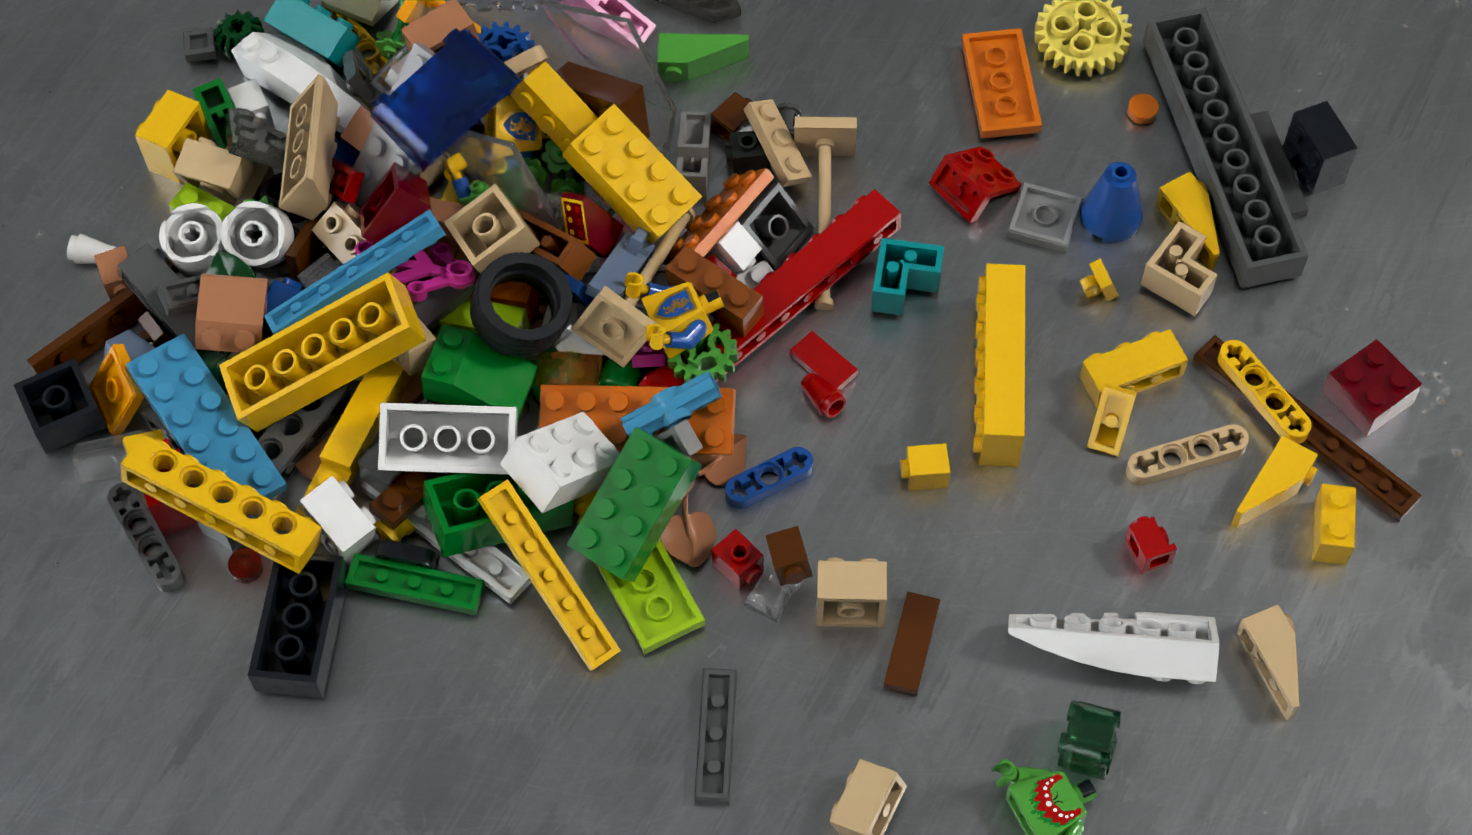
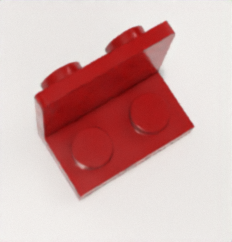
M981 146L946 154L929 181V184L969 223L978 220L991 197L1017 191L1022 186L1011 170L1003 167L994 158L990 150Z

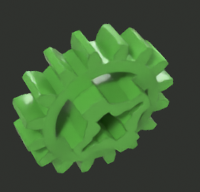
M717 322L713 325L712 333L701 339L695 348L686 349L675 357L668 359L669 369H674V377L676 379L684 376V383L706 371L711 373L714 380L719 379L725 382L727 381L725 372L734 373L735 366L733 362L738 361L736 339H731V331L729 329L721 332L720 323ZM718 343L722 346L724 354L721 353V349L717 348ZM681 354L688 360L687 365L682 361Z

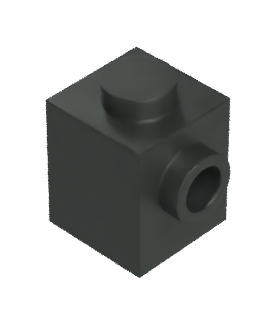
M754 131L730 133L731 145H725L726 163H732L733 174H744L751 169L756 171L767 168L770 171V162Z

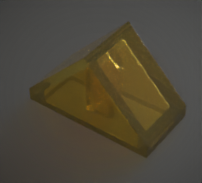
M573 351L542 352L537 355L536 386H600L599 380L602 374L603 356Z

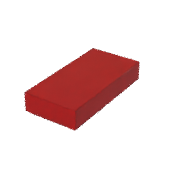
M813 331L809 332L789 350V356L809 373H815L840 390L858 375V369Z

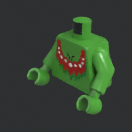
M1005 759L991 769L992 772L997 771L1002 775L996 781L998 787H1004L1008 783L1012 784L1008 786L1005 798L1026 835H1082L1084 832L1083 824L1087 816L1083 804L1097 798L1096 790L1089 779L1071 785L1063 771L1052 772L1050 769L1015 766L1011 761Z

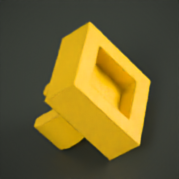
M1101 258L1089 263L1094 275L1086 276L1080 280L1088 299L1096 297L1101 292H1103L1108 302L1119 297Z

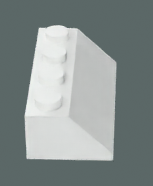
M380 403L378 470L509 475L500 463L517 438L518 409L516 407Z

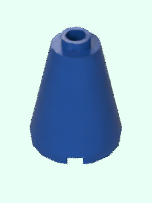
M1124 162L1110 164L1083 201L1080 210L1081 224L1092 237L1094 234L1103 238L1102 241L1107 243L1123 242L1132 238L1140 227L1143 212L1136 171L1131 165Z

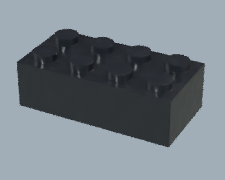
M313 553L299 574L275 561L273 562L248 671V678L256 692L323 698L346 592L345 580L348 568L343 556Z

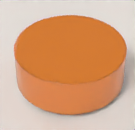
M1137 94L1130 99L1127 114L1137 124L1145 125L1152 123L1158 114V101L1149 94Z

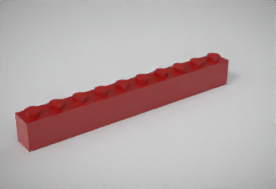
M876 189L867 196H860L850 210L844 215L839 214L836 216L827 229L821 234L816 233L813 235L803 249L798 253L790 254L780 268L775 272L767 273L760 281V284L753 289L763 296L764 315L745 337L714 318L712 326L719 322L721 332L729 329L731 331V339H736L738 361L733 362L734 366L736 367L821 296L823 292L828 290L880 246L881 238L889 239L901 229V212ZM718 343L717 348L721 349V353L724 354L722 346ZM681 354L682 361L687 365L688 360ZM667 357L665 366L646 373L638 386L679 387L684 384V376L680 379L674 377V369H669V358Z

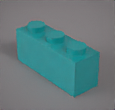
M275 0L263 21L278 32L323 56V58L338 67H344L342 65L343 54H346L351 49L354 50L361 39L352 32L354 28L352 24L341 17H338L336 21L331 19V12L318 4L315 8L310 7L309 3L311 1Z

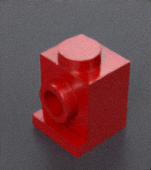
M1143 516L1137 518L1129 525L1125 541L1141 574L1173 562L1177 547L1175 543L1169 545L1166 530L1162 526H1158L1154 517Z

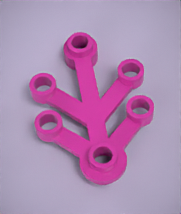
M367 240L359 242L355 246L356 256L374 244ZM437 243L431 248L432 260L444 266L433 264L426 252L421 250L412 256L414 260L409 259L395 267L405 271L391 275L402 284L413 281L407 286L410 299L413 302H422L427 298V292L447 286L455 289H465L473 285L476 281V271L468 261L456 260L448 244ZM427 276L435 277V278H432V279H429V280H426V281H423V282H422V281H414V280L421 279V278H424V277H427Z

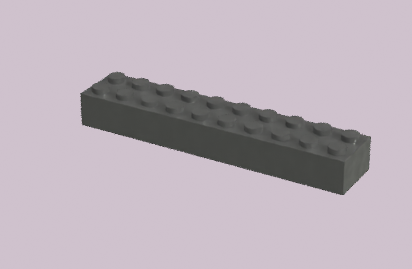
M1206 8L1148 19L1143 43L1196 176L1207 188L1213 219L1241 289L1302 276L1309 254Z

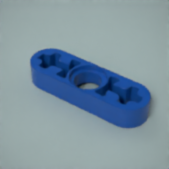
M794 447L730 478L725 486L726 501L733 508L745 509L805 480L811 475L813 470L812 454L805 448ZM797 459L799 463L804 462V468L800 469L797 465L793 466V460ZM785 470H787V477L784 476ZM771 471L776 473L779 479L776 483L768 485L760 480V476L765 472ZM752 479H754L755 485L751 486ZM739 487L742 491L746 490V496L741 497L739 493L735 494V488Z

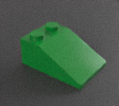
M442 324L421 376L423 398L448 405L516 407L518 409V423L535 378L537 366L523 358H514L496 352L494 349L489 348L475 332Z

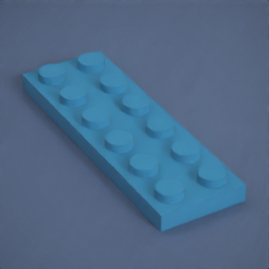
M184 333L126 364L127 371L183 454L192 455L202 465L212 470L218 469L224 472L229 479L241 485L253 487L260 495L268 499L287 490V483L248 426L237 420L231 401ZM222 499V500H218L217 502H219V503H227V502H229V501Z

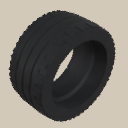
M528 252L505 254L490 263L477 280L470 301L472 325L481 340L489 348L502 355L514 358H527L528 356L538 355L550 348L563 333L571 315L573 304L572 290H570V284H568L564 273L546 258ZM513 281L526 283L538 289L547 299L551 309L549 323L535 329H522L504 322L495 312L490 300L493 288L499 284Z

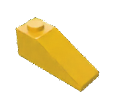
M1190 171L1160 186L1155 205L1173 228L1180 221L1206 236L1199 260L1206 268L1213 271L1219 256V247L1209 194L1204 183L1197 180Z
M1282 436L1238 507L1231 526L1236 529L1297 495L1303 484L1309 486L1318 471V468L1313 466L1318 454Z

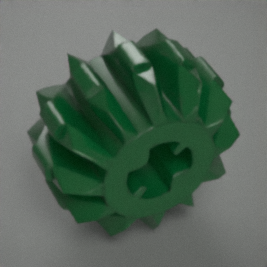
M237 9L234 15H229L225 12V20H217V28L213 30V37L220 53H225L229 60L234 58L231 50L252 32H265L258 17H253L250 11L242 15Z

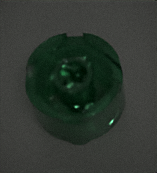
M1071 701L1067 714V721H1069L1067 733L1062 732L1057 753H1060L1058 766L1063 767V770L1105 781L1117 744L1115 728H1120L1122 711L1083 701Z

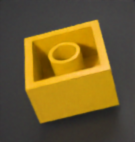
M167 90L163 97L156 101L153 111L145 122L138 126L135 134L148 170L177 183H181V180L173 173L186 138L196 141L199 138L212 139L200 103L171 90Z

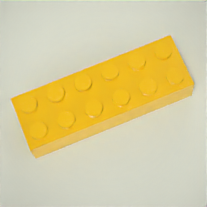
M987 263L985 276H979L978 292L976 293L975 311L978 312L975 324L977 347L975 348L974 365L977 367V373L974 380V395H976L974 424H976V433H974L973 452L979 453V465L1018 467L1025 435V265Z
M387 272L223 362L219 367L237 420L254 431L259 432L426 341V337L406 286Z

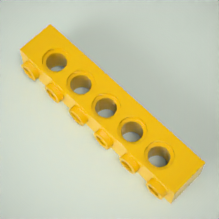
M143 434L120 463L122 482L298 574L321 543L322 526L318 525L311 517L301 516L289 510L282 502L270 500L260 495L253 487L241 485L229 479L224 472L218 469L212 470L202 465L192 455H183L170 448L163 440L152 439ZM160 469H168V470H170V471L160 472V471H158V470H160ZM191 484L199 485L198 487H195V488L188 487V485H191ZM224 499L228 500L229 502L219 503L217 501ZM248 515H257V516H259V517H258V518H255V519H251V518H248V517H246V516H248ZM279 530H285L289 533L278 534L276 532Z

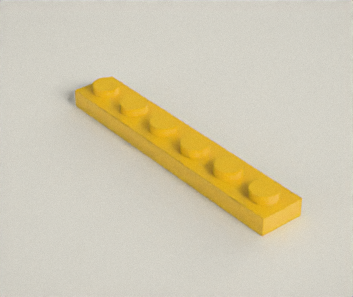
M507 479L477 499L589 670H594L621 651L509 480Z

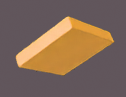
M113 344L89 385L112 436L123 434L145 397L127 371L126 364L131 360L124 344Z

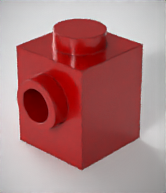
M737 529L733 530L711 549L712 564L739 590L747 583L749 585L754 584L764 572V555Z

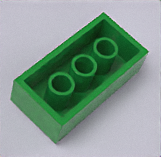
M635 427L567 545L622 580L635 582L701 469L702 464L648 431Z
M451 474L424 481L423 506L443 558L505 542L477 499L507 479L542 532L571 526L574 500L542 513L513 478L506 474Z

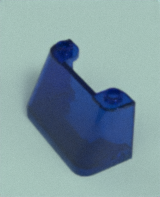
M457 28L453 29L442 40L446 44L390 95L384 91L371 103L375 108L370 114L371 118L422 173L522 82L512 69L466 28L462 31H459Z

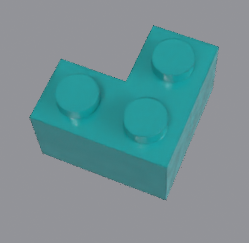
M881 238L872 292L871 311L903 315L907 289L938 293L944 246Z

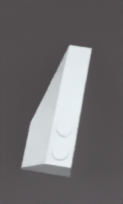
M252 32L231 50L246 78L250 80L256 78L260 86L291 104L318 74L324 76L338 102L337 117L340 118L337 131L340 133L344 131L360 105L369 109L359 97H355L348 90L345 81L323 56L285 35Z
M1135 612V619H1120L1117 613H1104L1101 619H1091L1084 613H1071L1065 616L1064 620H1057L1054 614H1009L1008 634L1040 649L1076 662L1110 671L1151 677L1161 682H1167L1172 679H1182L1192 684H1205L1207 681L1216 682L1220 643L1215 617Z

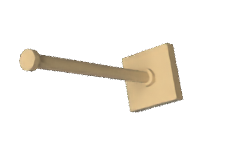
M795 116L794 142L801 156H819L818 233L820 234L831 223V156L855 157L857 117ZM830 288L814 301L815 309H833L834 301L830 298Z
M693 208L667 231L641 272L644 278V285L651 282L686 225L694 220L696 214ZM604 286L575 321L571 330L624 368L646 342L644 337L647 325L657 323L635 308L643 294L634 299L626 295L625 299H623L607 286Z

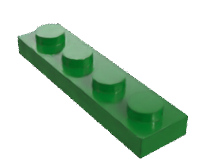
M354 553L345 580V586L347 589L476 616L484 592L485 582L482 579Z

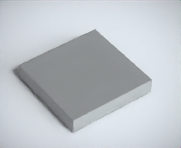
M1023 182L1006 237L1067 253L1083 203V197Z

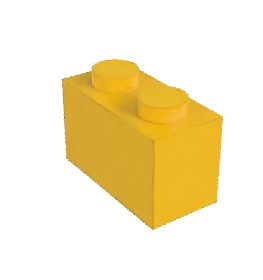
M1322 483L1314 500L1312 561L1346 565L1355 549L1356 487Z

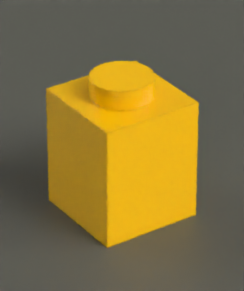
M947 443L907 446L906 459H900V470L902 479H908L909 491L948 488L950 465Z

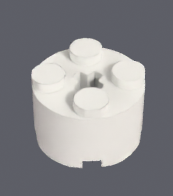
M248 201L236 206L226 216L221 227V240L228 253L239 257L248 266L267 268L286 260L285 253L294 241V230L287 214L277 207L262 202ZM259 230L262 231V237L258 238V240L253 238L254 233L259 232Z
M198 203L185 204L173 210V215L167 221L164 220L160 227L159 240L162 249L179 272L185 276L193 277L202 273L206 274L215 254L220 251H227L221 240L223 222L220 217L205 205Z

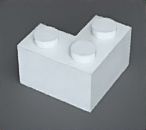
M331 476L300 500V509L306 516L311 517L318 525L322 526L321 543L333 556H343L345 563L353 559L354 553L359 554L373 543L375 526L373 524L376 520L366 507L359 508L352 500L354 493L344 481L338 483Z

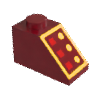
M563 191L561 202L566 233L581 241L597 257L607 259L624 225L588 197Z

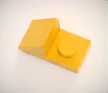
M1105 383L1088 440V448L1119 456L1137 392Z

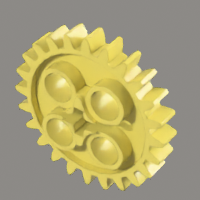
M1052 0L1051 5L1045 4L1043 12L1038 13L1034 29V42L1039 43L1038 52H1045V61L1054 59L1053 68L1063 65L1065 74L1071 68L1075 69L1076 76L1080 75L1081 70H1086L1087 75L1091 77L1093 69L1103 74L1105 66L1113 70L1115 62H1123L1124 54H1128L1132 40V24L1127 23L1128 14L1121 15L1122 6L1112 8L1113 0H1107L1106 2L1102 0Z

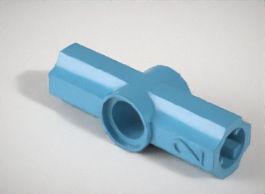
M706 371L679 387L672 386L657 393L651 398L650 403L622 417V425L629 437L635 427L654 435L663 429L675 426L685 419L689 420L692 417V413L722 398V394L711 373Z

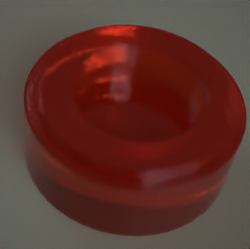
M242 548L230 556L228 570L235 581L251 583L261 576L263 562L256 551L250 548Z

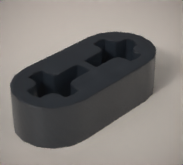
M390 540L380 541L375 554L376 558L434 570L437 569L440 555L431 549Z

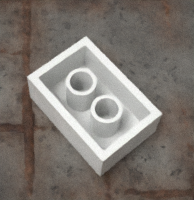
M584 412L517 437L500 465L537 508L544 513L599 489L620 453L597 428L594 422Z

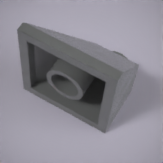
M779 182L769 183L738 219L739 223L762 248L759 253L774 272L783 265L785 259L794 253L814 230V227Z

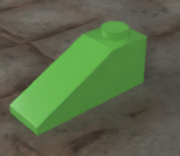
M659 33L658 80L669 82L690 81L749 58V35Z

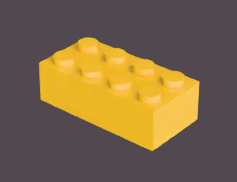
M615 104L574 139L562 154L569 164L634 232H636L638 227L648 231L647 241L652 244L661 238L702 198V195Z

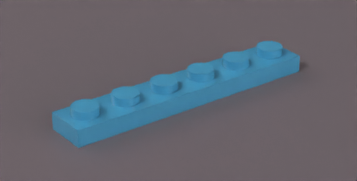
M430 209L265 314L264 317L272 333L276 334L382 276L446 235Z

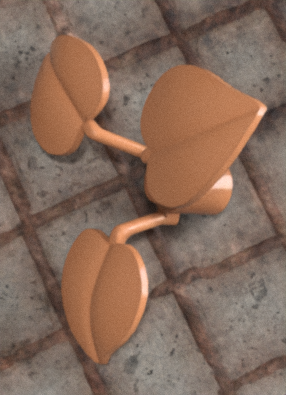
M734 433L733 456L691 455L692 459L702 464L697 476L700 477L704 474L709 483L716 486H726L730 478L742 473L744 470L747 436ZM694 479V481L692 482V484H691L690 488L688 489V491H690V490L693 488L694 483H695V479ZM687 491L682 500L683 516L674 515L660 538L670 556L694 568L702 565L710 556L711 549L715 544L716 529L707 513L698 511L689 515V493Z

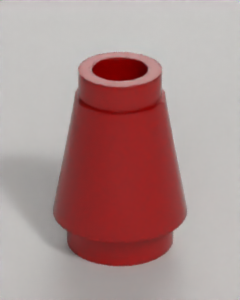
M809 373L802 379L800 386L804 389V392L821 416L833 418L844 409L846 399L844 398L843 391L815 373Z

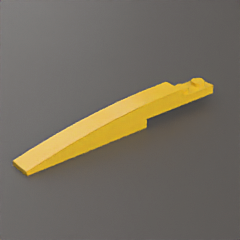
M393 359L365 373L319 456L321 464L303 497L331 476L338 483L344 481L348 486L351 485L359 469L358 460L360 455L366 448L371 446L379 431L380 403H398L411 378L404 368ZM299 504L295 513L303 516L305 514L301 511Z

